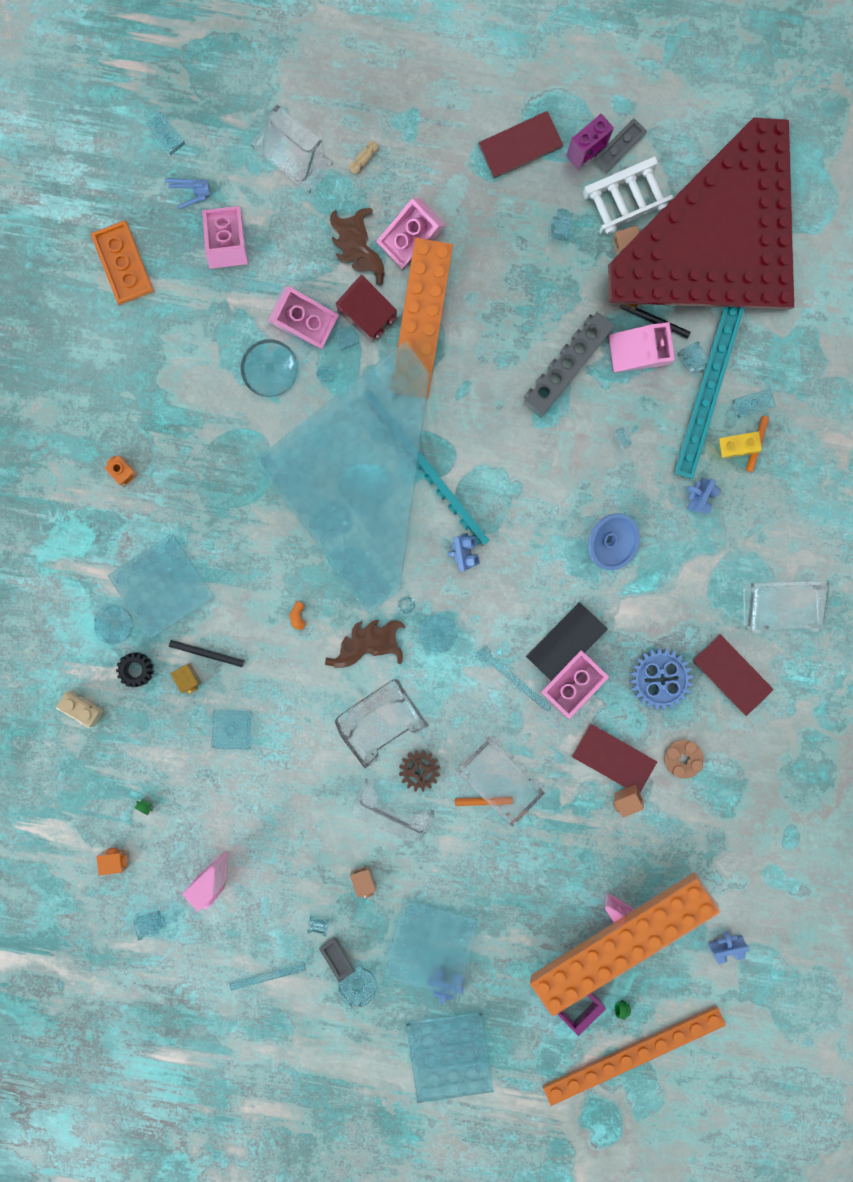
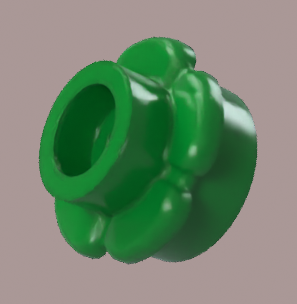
M143 799L140 802L136 801L135 809L147 816L150 811H153L150 808L152 804Z
M621 1000L615 1004V1015L617 1018L626 1020L631 1014V1008L626 1001Z

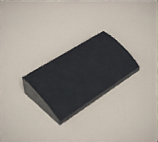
M578 602L526 657L552 681L580 650L585 653L608 628Z

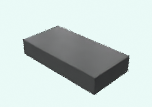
M336 937L319 948L338 982H342L356 971Z

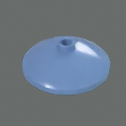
M613 513L603 517L594 526L589 537L588 548L593 562L606 570H617L627 565L633 559L639 547L640 533L638 526L632 518L621 513Z

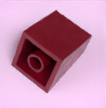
M362 274L335 303L338 313L372 343L375 339L378 341L385 333L383 330L388 325H393L397 320V309Z

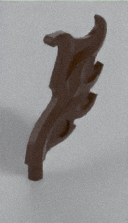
M371 208L360 209L354 216L345 219L339 218L337 210H334L330 216V222L332 227L338 232L339 238L335 239L332 237V241L343 251L342 255L336 253L337 258L344 263L354 262L352 268L355 270L373 272L376 275V284L383 285V275H385L382 260L375 251L366 245L368 235L363 218L367 214H372L373 210Z
M374 620L361 630L360 625L362 621L358 622L352 628V639H349L348 636H345L338 658L326 657L325 665L334 666V668L349 667L366 653H370L372 656L389 653L395 654L397 656V663L401 664L403 653L397 646L396 631L400 627H406L401 621L393 620L385 626L378 628L376 624L379 620Z

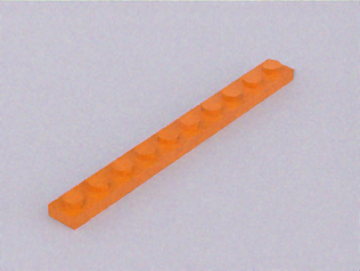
M714 1006L543 1085V1090L550 1105L553 1106L726 1026L718 1007Z

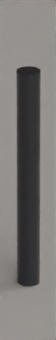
M620 305L623 307L620 309L653 324L668 322L637 307L634 311H630L631 307ZM670 323L671 332L687 339L689 338L691 331Z
M170 640L169 643L170 648L242 668L244 666L245 660L174 640Z

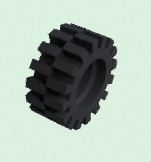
M139 652L126 654L117 663L118 669H116V672L119 674L117 677L127 687L133 688L145 685L151 680V675L154 674V671H152L154 667L151 664L152 660L147 658V655ZM133 662L139 663L142 667V673L138 677H132L128 672L129 665Z

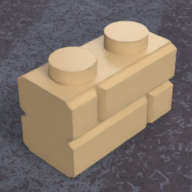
M72 690L65 692L56 709L88 728L94 727L104 712V709L79 696V694Z

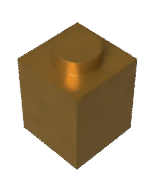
M191 663L170 673L181 694L187 692L189 695L198 690L197 686L201 684Z

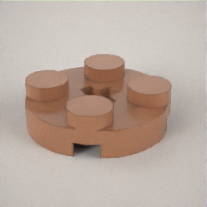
M680 739L668 746L669 748L664 755V763L667 770L674 776L683 779L691 778L703 769V753L694 742ZM682 754L689 757L686 764L679 762Z

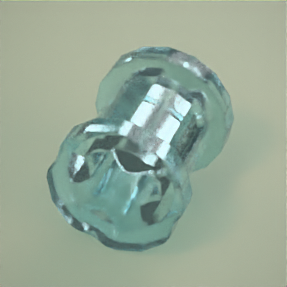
M310 916L307 934L313 932L323 934L326 937L329 920L314 919L313 916Z

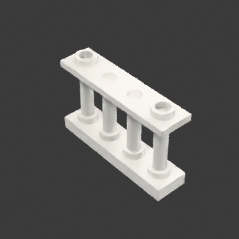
M655 156L584 187L582 193L584 199L588 200L591 198L595 201L603 219L604 225L599 230L600 235L604 233L611 234L617 230V227L656 210L660 212L673 199L672 195L666 198L663 197L653 173L658 164ZM644 176L647 178L656 202L646 205L636 183L638 177ZM624 183L629 185L639 207L638 210L631 213L628 212L618 189ZM606 191L612 193L622 217L613 221L601 198L602 193Z

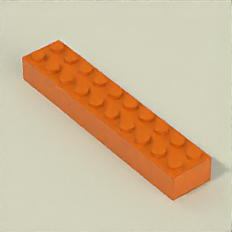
M693 872L533 973L530 985L553 1017L719 914V905L696 872Z

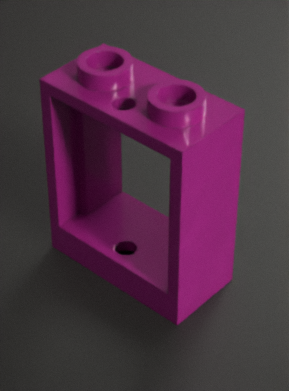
M602 113L571 138L566 157L577 170L593 159L609 143L614 127Z
M593 992L587 995L593 1003L575 1021L564 1010L557 1014L578 1036L606 1010L604 1003Z

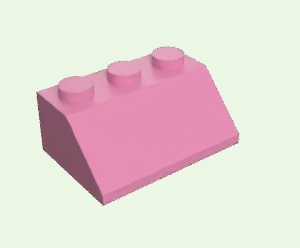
M580 650L541 693L563 715L570 719L609 676Z

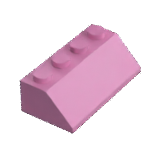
M226 850L202 871L182 893L198 912L202 908L207 910L225 888L223 885L227 881L228 852Z

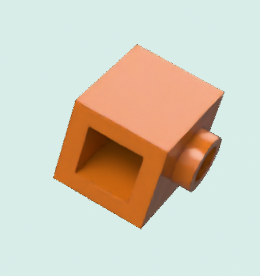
M119 455L110 458L106 463L107 466L104 468L123 487L138 475L129 463Z
M118 848L106 849V852L96 856L99 876L122 873L127 869L129 863L125 851L118 850Z

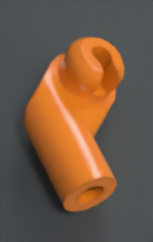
M296 601L289 617L292 627L302 630L306 624L301 619L300 614L305 605L299 601Z

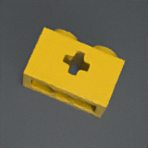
M759 431L719 438L722 459L757 454L762 451Z

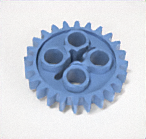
M657 648L656 653L650 649L649 656L642 653L644 659L637 658L636 660L639 665H632L636 672H630L632 676H635V679L630 680L631 683H635L631 690L638 691L635 697L642 696L640 703L643 704L647 701V707L649 708L654 704L655 710H658L660 705L662 710H666V705L673 709L674 702L677 705H681L679 699L686 700L683 694L690 693L687 686H693L692 683L688 682V679L693 678V676L687 674L692 669L685 668L688 661L681 662L683 656L678 655L675 657L676 651H672L669 654V649L667 648L664 649L663 653L660 648ZM671 663L674 666V671L668 674L666 666ZM653 665L655 672L649 676L647 674V667ZM678 676L677 680H663L662 684L659 681H644L646 678ZM670 683H674L676 686L673 693H669L667 689ZM655 684L657 691L651 695L648 692V688L650 685Z

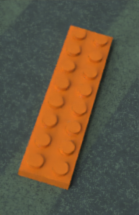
M415 238L390 393L425 399L429 397L453 244Z

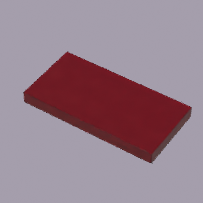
M548 111L478 142L494 179L563 148V143Z
M721 634L692 660L745 716L754 710L774 690Z
M591 723L571 756L625 788L636 785L639 792L642 791L657 764L656 760Z

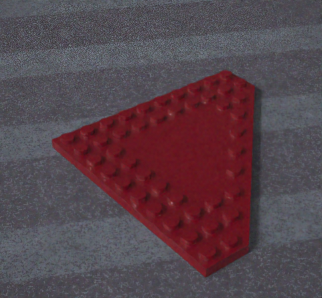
M753 117L608 264L609 303L762 309L794 308L789 120Z

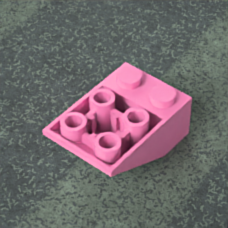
M670 322L647 325L608 335L614 373L668 366L675 361Z

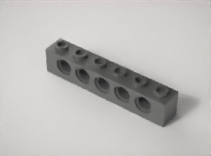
M598 311L594 316L590 314L584 321L586 326L582 331L578 329L572 336L574 341L570 346L566 344L560 351L561 357L558 360L554 358L547 367L550 369L546 375L542 373L537 379L536 383L538 385L534 390L530 388L525 394L524 398L526 400L524 405L540 418L543 417L615 327L613 323ZM587 331H594L596 337H588ZM581 345L584 348V352H576L575 346ZM563 361H571L572 367L566 368L563 365ZM558 375L560 382L554 383L551 380V376ZM545 389L549 394L548 397L542 398L539 395V390Z

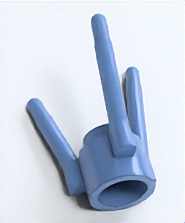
M165 179V182L181 183L169 184L168 188H193L194 195H198V197L178 205L179 209L198 201L206 200L205 196L210 195L208 180Z

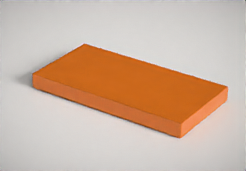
M126 220L90 233L119 306L154 292Z

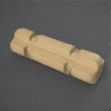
M370 140L367 148L364 147L355 158V162L353 161L349 165V170L353 174H358L361 170L360 168L369 161L372 153L378 150V144Z

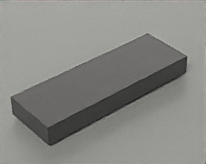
M633 118L602 149L593 161L607 174L647 133V130Z

